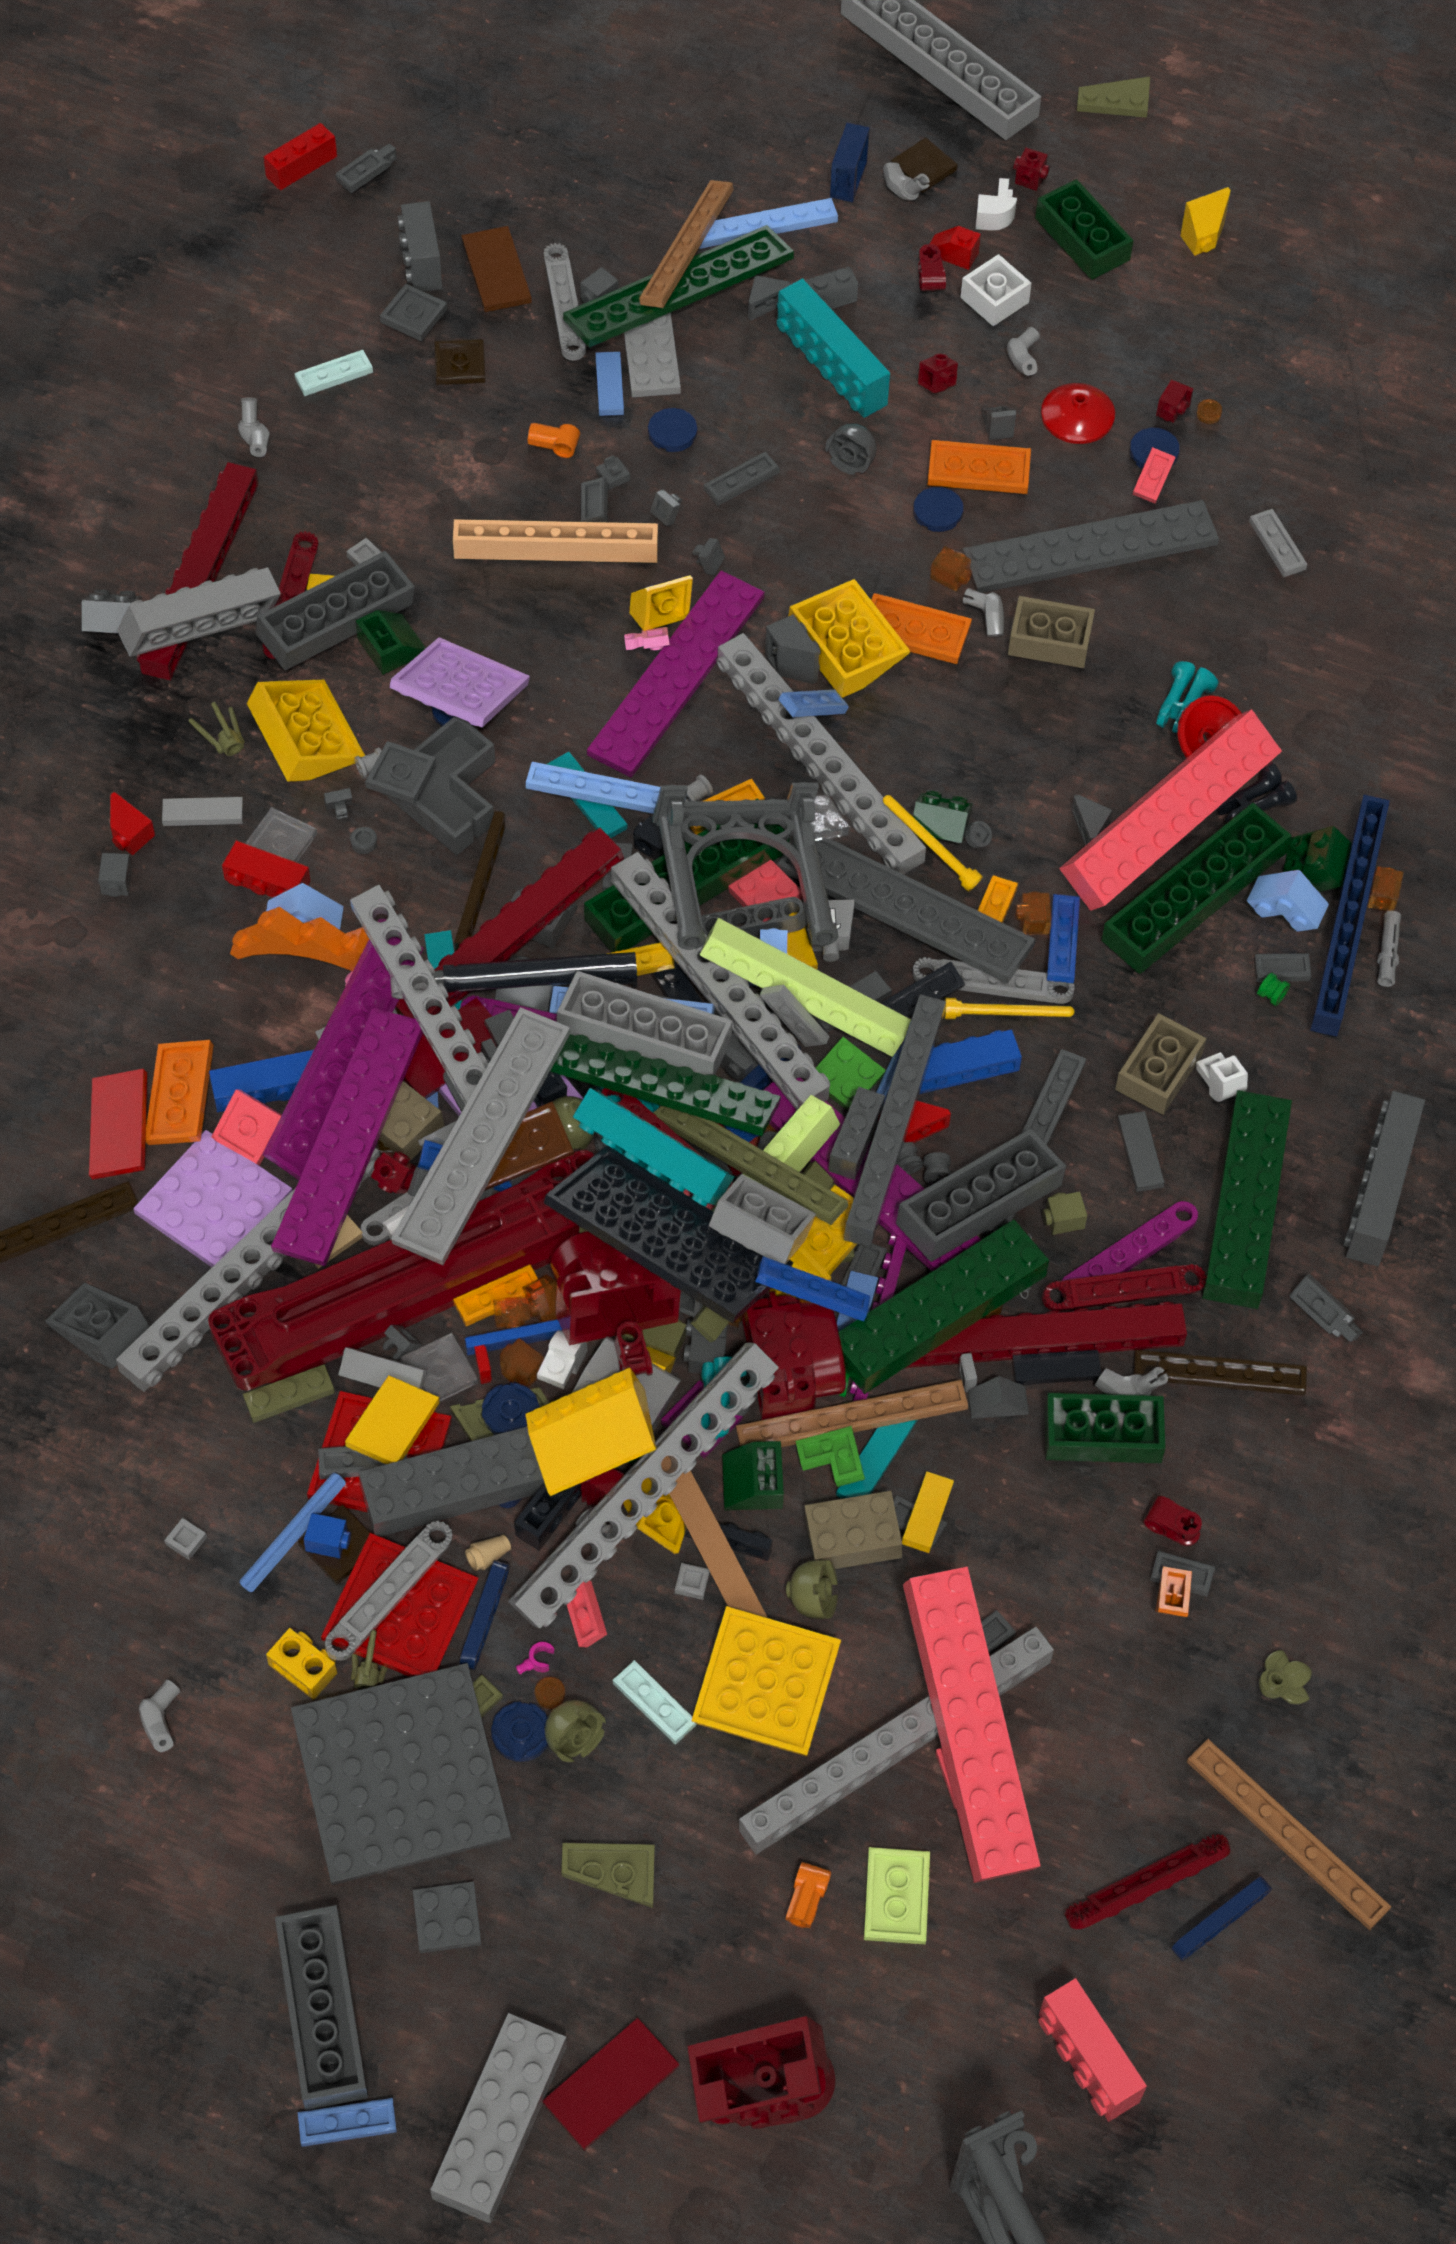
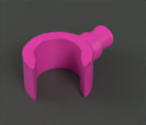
M547 1642L534 1644L529 1651V1658L524 1660L523 1663L516 1665L518 1673L521 1675L523 1672H529L532 1669L542 1673L548 1672L549 1665L537 1662L534 1657L542 1651L555 1654L554 1647Z

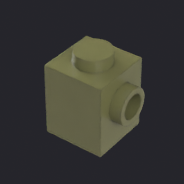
M1080 1192L1070 1194L1057 1193L1047 1198L1046 1208L1042 1210L1044 1224L1050 1226L1052 1235L1085 1229L1087 1213Z

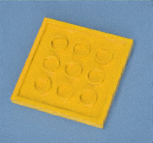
M726 1606L691 1721L701 1726L807 1757L841 1640Z

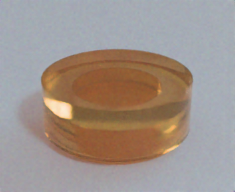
M1206 399L1199 403L1197 417L1201 422L1214 424L1221 418L1222 406L1219 402Z
M546 1677L540 1680L535 1687L537 1703L546 1709H554L561 1705L565 1699L563 1683L554 1677Z

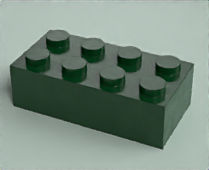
M1077 179L1038 198L1035 219L1091 280L1131 260L1134 240Z
M1048 1393L1045 1403L1046 1460L1162 1463L1166 1449L1164 1396Z

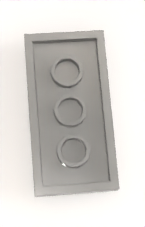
M671 312L624 332L631 397L681 394Z

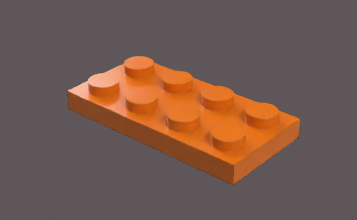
M932 440L928 486L1027 494L1031 449Z
M876 593L873 594L871 601L909 648L910 652L958 664L972 624L971 618Z
M210 1040L158 1044L146 1125L145 1142L148 1145L201 1141L210 1076L209 1071L211 1069L214 1047Z

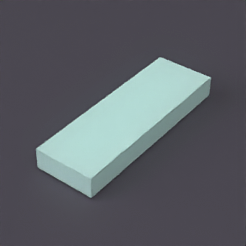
M360 350L296 372L295 379L304 396L373 373V367L364 350Z
M635 1660L613 1679V1684L675 1745L697 1725L691 1721L692 1716Z

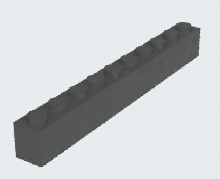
M919 995L846 1222L845 1241L870 1248L872 1246L940 1031L946 1001Z

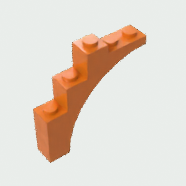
M279 906L262 913L257 924L237 931L232 940L233 946L230 954L237 959L263 954L294 955L328 962L353 971L369 938L363 927L343 933L322 917L303 923Z

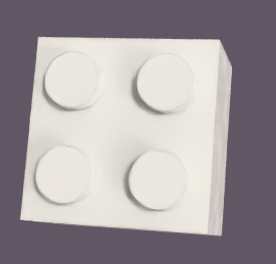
M998 254L962 278L961 299L992 326H995L1029 303L1031 282Z

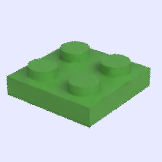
M844 1037L815 1068L819 1073L825 1074L830 1082L829 1097L847 1111H849L858 1087L871 1090L886 1072L884 1068Z

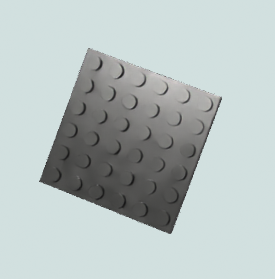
M468 1663L291 1707L332 1885L511 1839Z

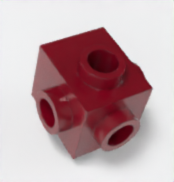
M1025 148L1022 155L1017 156L1013 169L1016 170L1015 184L1037 191L1042 180L1047 178L1050 166L1047 165L1048 154Z
M941 353L920 361L918 384L933 393L955 386L958 362Z
M383 1152L375 1161L374 1171L370 1177L378 1181L377 1186L386 1192L405 1194L409 1190L416 1166L410 1163V1157L402 1152Z

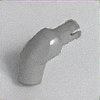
M886 163L883 167L887 187L903 200H915L919 196L920 191L929 187L927 183L930 181L925 174H919L912 179L904 175L898 163Z
M1028 327L1021 336L1010 339L1007 344L1008 356L1019 372L1027 376L1037 372L1036 361L1028 353V348L1040 338L1038 331L1033 327Z
M251 397L242 398V420L238 423L239 433L249 444L251 455L263 457L267 452L270 433L257 420V399Z
M968 588L964 595L970 597H963V603L983 609L987 637L1003 636L1004 609L1001 597L994 592L987 595Z
M1161 1367L1154 1368L1144 1376L1131 1375L1125 1377L1106 1368L1098 1378L1095 1386L1107 1395L1150 1396L1152 1390L1167 1383L1168 1377L1165 1373L1157 1378V1375L1164 1371Z
M167 1679L150 1699H143L139 1706V1714L144 1730L154 1749L158 1752H164L173 1747V1741L165 1721L164 1710L181 1693L180 1689Z

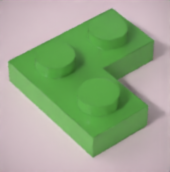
M852 1426L796 1441L803 1471L831 1463L837 1487L865 1480Z

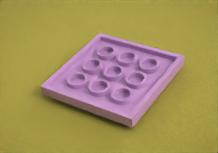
M439 637L391 678L389 688L398 691L404 696H410L422 701L425 705L445 711L448 715L466 720L471 725L483 727L528 685L530 676Z
M205 1130L201 1135V1141L194 1142L133 1209L137 1216L213 1267L292 1192V1188L256 1163L211 1138L212 1133Z

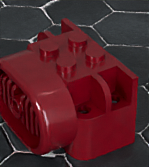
M582 1232L571 1236L555 1250L551 1259V1270L557 1281L555 1313L569 1346L602 1339L607 1336H616L618 1327L626 1321L637 1323L642 1330L678 1322L681 1290L675 1288L590 1232Z
M768 1291V1298L759 1299L742 1315L741 1322L746 1343H755L779 1367L774 1373V1380L767 1387H761L757 1391L761 1420L814 1410L816 1398L838 1395L845 1391V1363L834 1310L804 1299H796L792 1296L776 1297L775 1291Z
M807 2016L687 2046L700 2123L708 2121L719 2125L736 2123L742 2127L750 2125L752 2129L793 2123L819 2114L828 2105L834 2093L835 2071L827 2056L822 2026Z

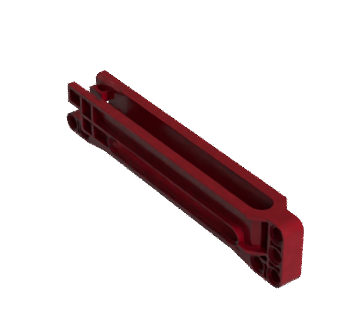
M588 1150L574 1152L569 1157L544 1166L519 1184L478 1201L444 1265L394 1245L389 1240L287 1286L248 1295L214 1310L208 1318L211 1336L235 1385L241 1390L248 1391L263 1384L274 1383L321 1366L343 1356L345 1347L359 1349L386 1337L384 1333L390 1325L409 1327L454 1307V1298L528 1265H531L533 1271L550 1264L557 1247L571 1236L579 1234V1226L544 1204L545 1196L575 1172L578 1167L585 1164L595 1155ZM555 1177H563L564 1179H563V1180H560V1181H557V1180H554L553 1178H555ZM248 1312H253V1313H255V1314H254L253 1316H251V1317H244V1316H243L244 1314H246V1313H248ZM220 1324H228L226 1328H217ZM232 1347H239V1348H240V1349H239L238 1351H236V1352H229V1351H228V1350H229L230 1348H232ZM244 1370L252 1371L248 1375H240V1373Z

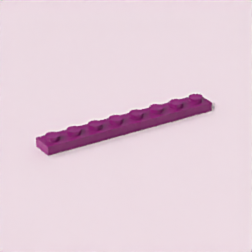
M892 1233L888 1244L893 1246L891 1254L886 1252L882 1264V1269L886 1270L884 1278H879L875 1293L880 1294L878 1303L873 1301L870 1311L894 1296L906 1244ZM852 1380L849 1393L854 1394L852 1402L867 1399L869 1392L864 1394Z

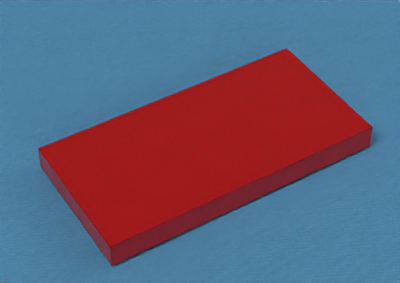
M144 1069L92 1078L89 1176L93 1180L145 1170L147 1072Z

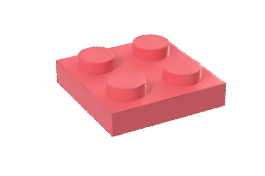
M772 860L728 886L729 893L743 907L788 897L803 899L801 889ZM772 917L765 918L763 922L768 921Z
M236 1089L211 1138L260 1165L265 1157L262 1154L282 1114L244 1091Z

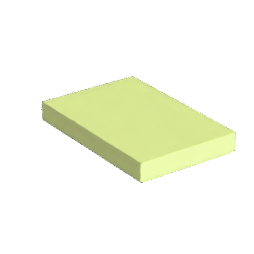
M869 1847L864 1940L926 1945L930 1867L929 1851Z

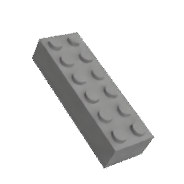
M268 567L260 570L253 568L242 575L236 576L231 574L220 581H206L198 587L191 589L184 587L176 593L169 595L162 593L144 602L143 600L134 601L128 606L117 631L129 656L132 657L256 622L258 615L274 607L281 593Z
M580 971L576 972L557 1011V1022L570 1027L571 1035H585L591 1041L611 1043L617 1049L637 1051L641 1056L650 1059L660 1058L665 1060L667 1064L677 1067H690L693 1072L703 1075H716L732 1036L733 1020Z
M510 2013L507 2014L430 2189L433 2200L491 2224L541 2109L542 2101L547 2095L566 2051V2036Z

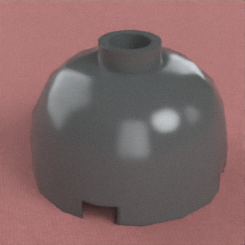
M849 423L838 427L826 441L825 449L826 453L829 450L832 456L830 461L842 472L854 475L855 472L864 473L876 457L877 444L874 436L867 428L859 424Z

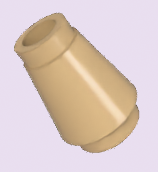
M505 1535L470 1544V1548L465 1551V1555L473 1570H485L495 1560H498L506 1552L510 1551L511 1545Z

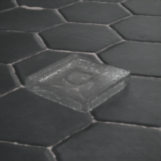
M271 807L245 844L297 862L317 835V828Z

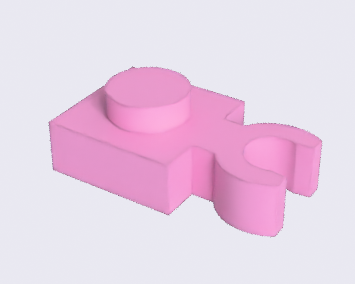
M667 627L650 629L639 634L629 633L624 635L626 650L644 646V649L660 650L664 646L670 645Z

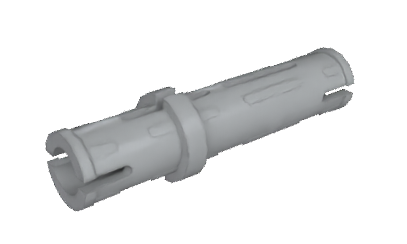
M1392 910L1384 913L1381 953H1379L1377 959L1379 964L1377 982L1384 987L1395 984V970L1399 964L1397 948L1401 914Z

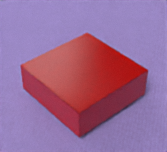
M475 1346V1359L480 1383H490L492 1377L486 1346Z

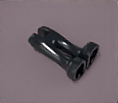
M1269 762L1262 768L1259 781L1235 792L1216 810L1219 815L1231 812L1225 819V822L1228 823L1252 803L1261 810L1266 811L1276 806L1292 805L1297 801V794L1289 781L1285 780L1282 782V776L1277 765ZM1270 792L1269 794H1267V795L1264 796L1263 798H1261V799H1259V800H1257V801L1250 802V800H1253V799H1255V798H1257V797H1259V796H1261V795H1264V794Z

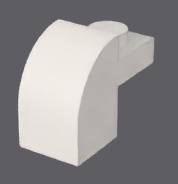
M999 178L998 196L979 194L975 229L1000 230L1012 223L1015 217L1017 198L1012 197L1013 189H1008L1009 179Z
M1220 1052L1196 1062V1069L1208 1084L1209 1095L1215 1101L1220 1102L1236 1095L1237 1090L1246 1091L1248 1073L1235 1056L1225 1059Z
M558 1330L548 1345L549 1350L537 1373V1379L564 1389L571 1373H577L588 1348L587 1342L569 1346L563 1331Z

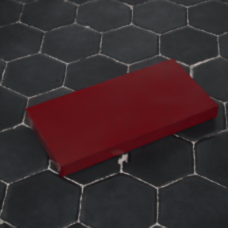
M476 997L458 1009V1012L462 1018L459 1023L463 1030L469 1029L475 1040L473 1047L478 1054L481 1052V1042L492 1039L484 1022L485 1019L493 1016ZM444 1029L440 1035L444 1038H451L454 1036L455 1031ZM422 1034L404 1080L411 1088L427 1099L445 1085L443 1074L446 1071L427 1038ZM458 1052L455 1054L454 1059L462 1062L469 1055L465 1052Z
M637 2018L548 2095L542 2103L582 2150L585 2151L677 2070L679 2063Z

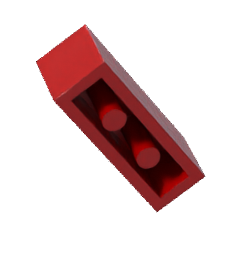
M322 123L317 124L263 156L266 177L281 191L336 158L335 136Z
M239 841L234 843L222 864L225 880L234 886H243L251 889L258 895L265 894L274 898L301 883L309 886L311 882L309 867Z

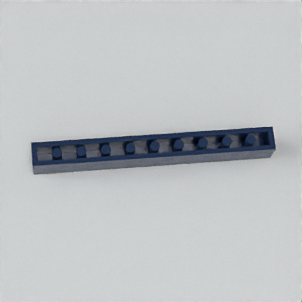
M1363 795L1310 1031L1336 1037L1338 1035L1390 800Z

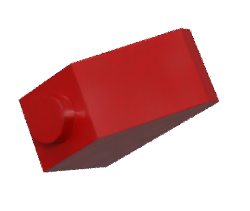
M956 226L935 234L930 244L936 245L940 249L943 261L969 270L979 254L981 234L961 226Z
M113 792L110 795L112 841L118 849L122 851L125 849L133 856L155 836L152 820L117 793Z
M917 1101L904 1143L918 1142L948 1128L951 1117L950 1111L942 1107Z

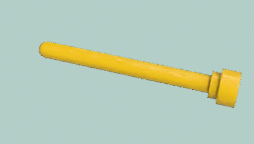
M886 795L883 797V803L960 876L961 886L970 892L981 881L983 876L976 869H967L892 796Z
M945 997L944 999L946 1001L944 1019H956V1017H961L962 1014L1071 1017L1074 1015V1009L1071 1006L962 1003V1001L956 998Z

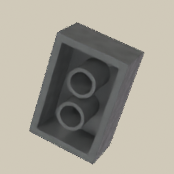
M430 201L402 204V215H397L399 230H403V232H399L400 246L406 249L402 250L403 263L406 267L409 266V268L405 269L407 283H412V287L423 292L442 289L440 254Z

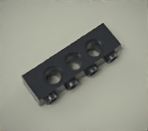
M544 1482L514 1522L515 1536L540 1551L581 1497V1483L550 1496Z

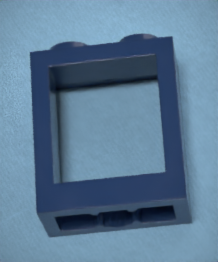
M846 123L832 162L831 198L848 202L854 201L868 161L870 127Z

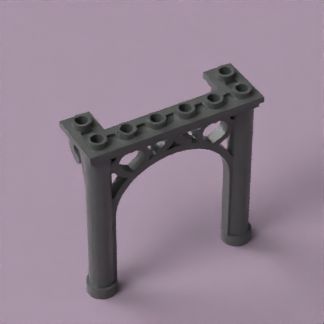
M792 783L787 800L745 799L741 801L685 802L688 791L687 785L660 786L652 821L660 827L679 929L677 939L682 949H697L706 942L692 863L695 857L706 847L730 839L759 841L785 854L791 860L798 873L812 942L815 945L825 946L834 943L838 939L837 926L832 921L812 822L815 819L814 801L819 788L818 783ZM750 823H758L757 829L754 828V824ZM716 824H724L720 825L719 830L716 831ZM767 824H778L785 831L775 835L767 831L764 826ZM691 826H703L708 829L709 833L702 837L692 833L688 828ZM790 836H793L795 848L787 842ZM684 840L693 845L688 854H686Z
M1022 2110L1015 2114L1007 2111L994 2119L995 2124L985 2129L980 2125L965 2134L966 2138L963 2139L950 2184L952 2193L956 2192L958 2197L961 2196L985 2244H1014L1009 2234L1010 2230L1018 2244H1048L1023 2197V2183L1014 2146L1016 2144L1025 2146L1026 2152L1021 2155L1020 2163L1027 2166L1035 2158L1037 2143L1030 2133L1023 2131L1025 2116Z

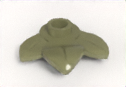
M1277 1650L1270 1654L1264 1663L1265 1671L1259 1678V1688L1262 1694L1272 1699L1282 1697L1290 1704L1298 1705L1307 1702L1309 1696L1303 1686L1311 1678V1668L1303 1662H1289L1283 1650Z

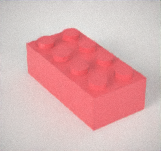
M1075 1978L1044 1997L1039 2012V2024L1046 2035L1051 2034L1057 2042L1056 2050L1064 2062L1069 2061L1075 2072H1073V2075L1078 2085L1082 2089L1087 2088L1091 2094V2103L1098 2115H1104L1107 2121L1110 2122L1140 2103L1147 2085L1077 1979Z

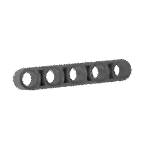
M788 897L701 916L704 933L707 936L717 919L720 918L735 927L740 923H745L737 928L760 939V929L776 928L788 930L789 933L803 929L808 922L803 903L796 897ZM793 912H798L794 916H789ZM772 917L769 921L763 922L765 918Z

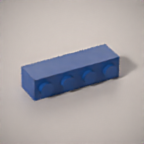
M998 1030L986 1036H972L960 1042L952 1044L942 1043L934 1047L920 1094L1019 1071L1022 1056L1013 1031Z
M314 1050L210 1070L209 1074L217 1112L226 1110L236 1089L244 1091L264 1104L277 1100H290Z

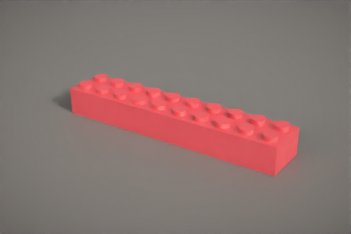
M1252 709L1235 716L1059 869L1090 911L1107 905L1280 754L1282 750Z
M968 1567L910 1578L903 1584L973 1881L977 1883L1034 1870L1040 1867V1862Z

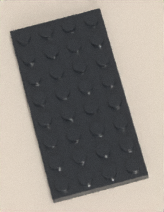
M608 1145L545 1196L544 1204L731 1323H734L771 1289V1287L755 1282L760 1261L765 1256L744 1247L739 1242L709 1227L714 1213L712 1210L694 1201L688 1195L672 1187ZM789 1260L786 1265L792 1267L794 1262Z

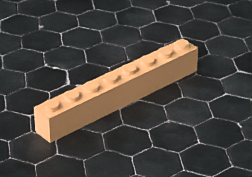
M454 519V559L657 563L658 524Z

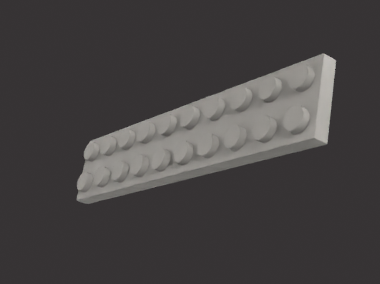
M520 1007L392 1236V1244L444 1265L571 1033L570 1027Z

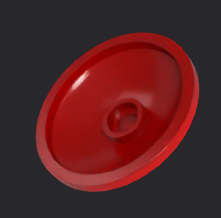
M1069 383L1056 387L1047 394L1042 403L1041 418L1045 428L1056 438L1073 444H1087L1095 442L1108 434L1114 424L1115 408L1111 399L1102 390L1084 383Z
M1204 696L1191 702L1182 712L1178 723V740L1185 757L1188 758L1205 743L1203 735L1206 736L1208 741L1235 716L1242 714L1241 711L1232 702L1219 696Z

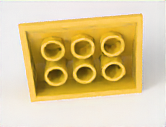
M855 579L792 605L789 608L788 616L794 615L799 623L802 622L807 629L810 639L816 641L821 651L819 655L820 671L842 698L865 688L910 653L909 648Z
M324 679L257 682L247 701V705L287 782L312 780L355 764L354 757L365 756Z
M631 1368L615 1373L610 1377L588 1385L583 1389L561 1397L526 1414L529 1437L550 1496L656 1450L646 1392Z

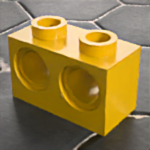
M289 1628L267 1652L268 1665L314 1700L337 1675L336 1660L330 1658L325 1649L319 1651L312 1645V1640L301 1631L297 1634ZM290 1649H297L300 1651L298 1655L294 1657H288L285 1655L286 1652ZM318 1666L322 1668V1671L316 1675L308 1673V1670L312 1667Z

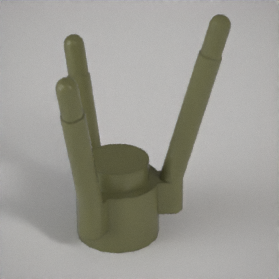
M216 702L211 704L223 728L218 734V741L193 718L189 719L194 728L215 746L219 754L224 752L227 756H232L243 749L245 741L241 736L232 707H229L228 711L233 730L228 727Z
M376 1630L370 1632L366 1660L360 1663V1667L358 1655H351L352 1674L350 1680L354 1681V1687L360 1690L382 1685L388 1670L387 1667L382 1666L379 1671L378 1665L372 1663Z

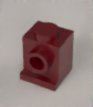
M1171 379L1159 399L1156 416L1174 423L1179 414L1183 415L1187 407H1190L1194 388Z

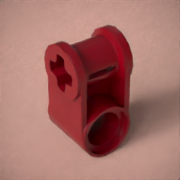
M926 244L919 250L918 272L921 292L945 290L946 274L943 268L941 251L936 245Z
M632 1321L622 1323L618 1327L614 1340L619 1371L631 1368L635 1375L646 1374L651 1376L653 1374L652 1361L641 1327ZM625 1334L632 1335L635 1341L626 1342L621 1336Z
M1157 1496L1143 1521L1144 1525L1152 1532L1163 1535L1183 1546L1196 1544L1202 1527V1520L1198 1514L1164 1496Z

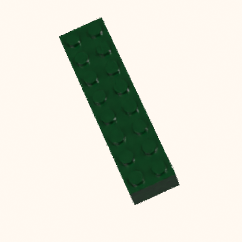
M750 823L754 824V828L757 829L758 823ZM716 824V831L719 830L720 825L724 824ZM767 824L764 826L767 831L775 835L785 831L778 824ZM705 829L697 835L703 837L706 834H708L709 831L708 829ZM748 839L724 840L706 847L695 857L692 863L699 906L727 890L730 884L770 860H776L784 854L768 844ZM685 841L686 854H688L693 845ZM664 854L651 863L657 876L666 880L671 891ZM614 885L584 902V920L611 952L630 949L653 935V932ZM655 902V903H653V904L660 905V904H662V903H660V902Z
M1254 803L1250 804L1104 924L1101 941L1136 972L1141 974L1283 857L1288 851L1292 835Z
M1237 1090L1232 1108L1202 1299L1254 1309L1259 1308L1265 1283L1292 1100Z
M1012 1220L867 1313L864 1321L856 1320L839 1331L846 1373L859 1389L866 1394L1047 1276L1049 1259L1015 1220Z

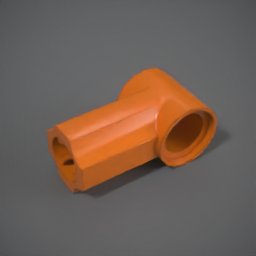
M531 423L527 440L530 445L553 449L554 453L558 456L570 458L575 452L581 433L578 428L570 424H563L560 428Z
M805 1862L801 1863L794 1883L795 1891L785 1920L801 1928H811L820 1898H823L825 1895L831 1871Z

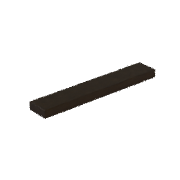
M494 811L454 941L455 951L459 949V945L464 939L473 936L506 828L504 812Z
M129 1181L0 1231V1263L133 1211L138 1201Z
M1135 1350L1134 1375L1144 1376L1154 1368L1161 1367L1164 1371L1158 1374L1157 1378L1166 1373L1168 1377L1167 1383L1303 1396L1306 1394V1365Z

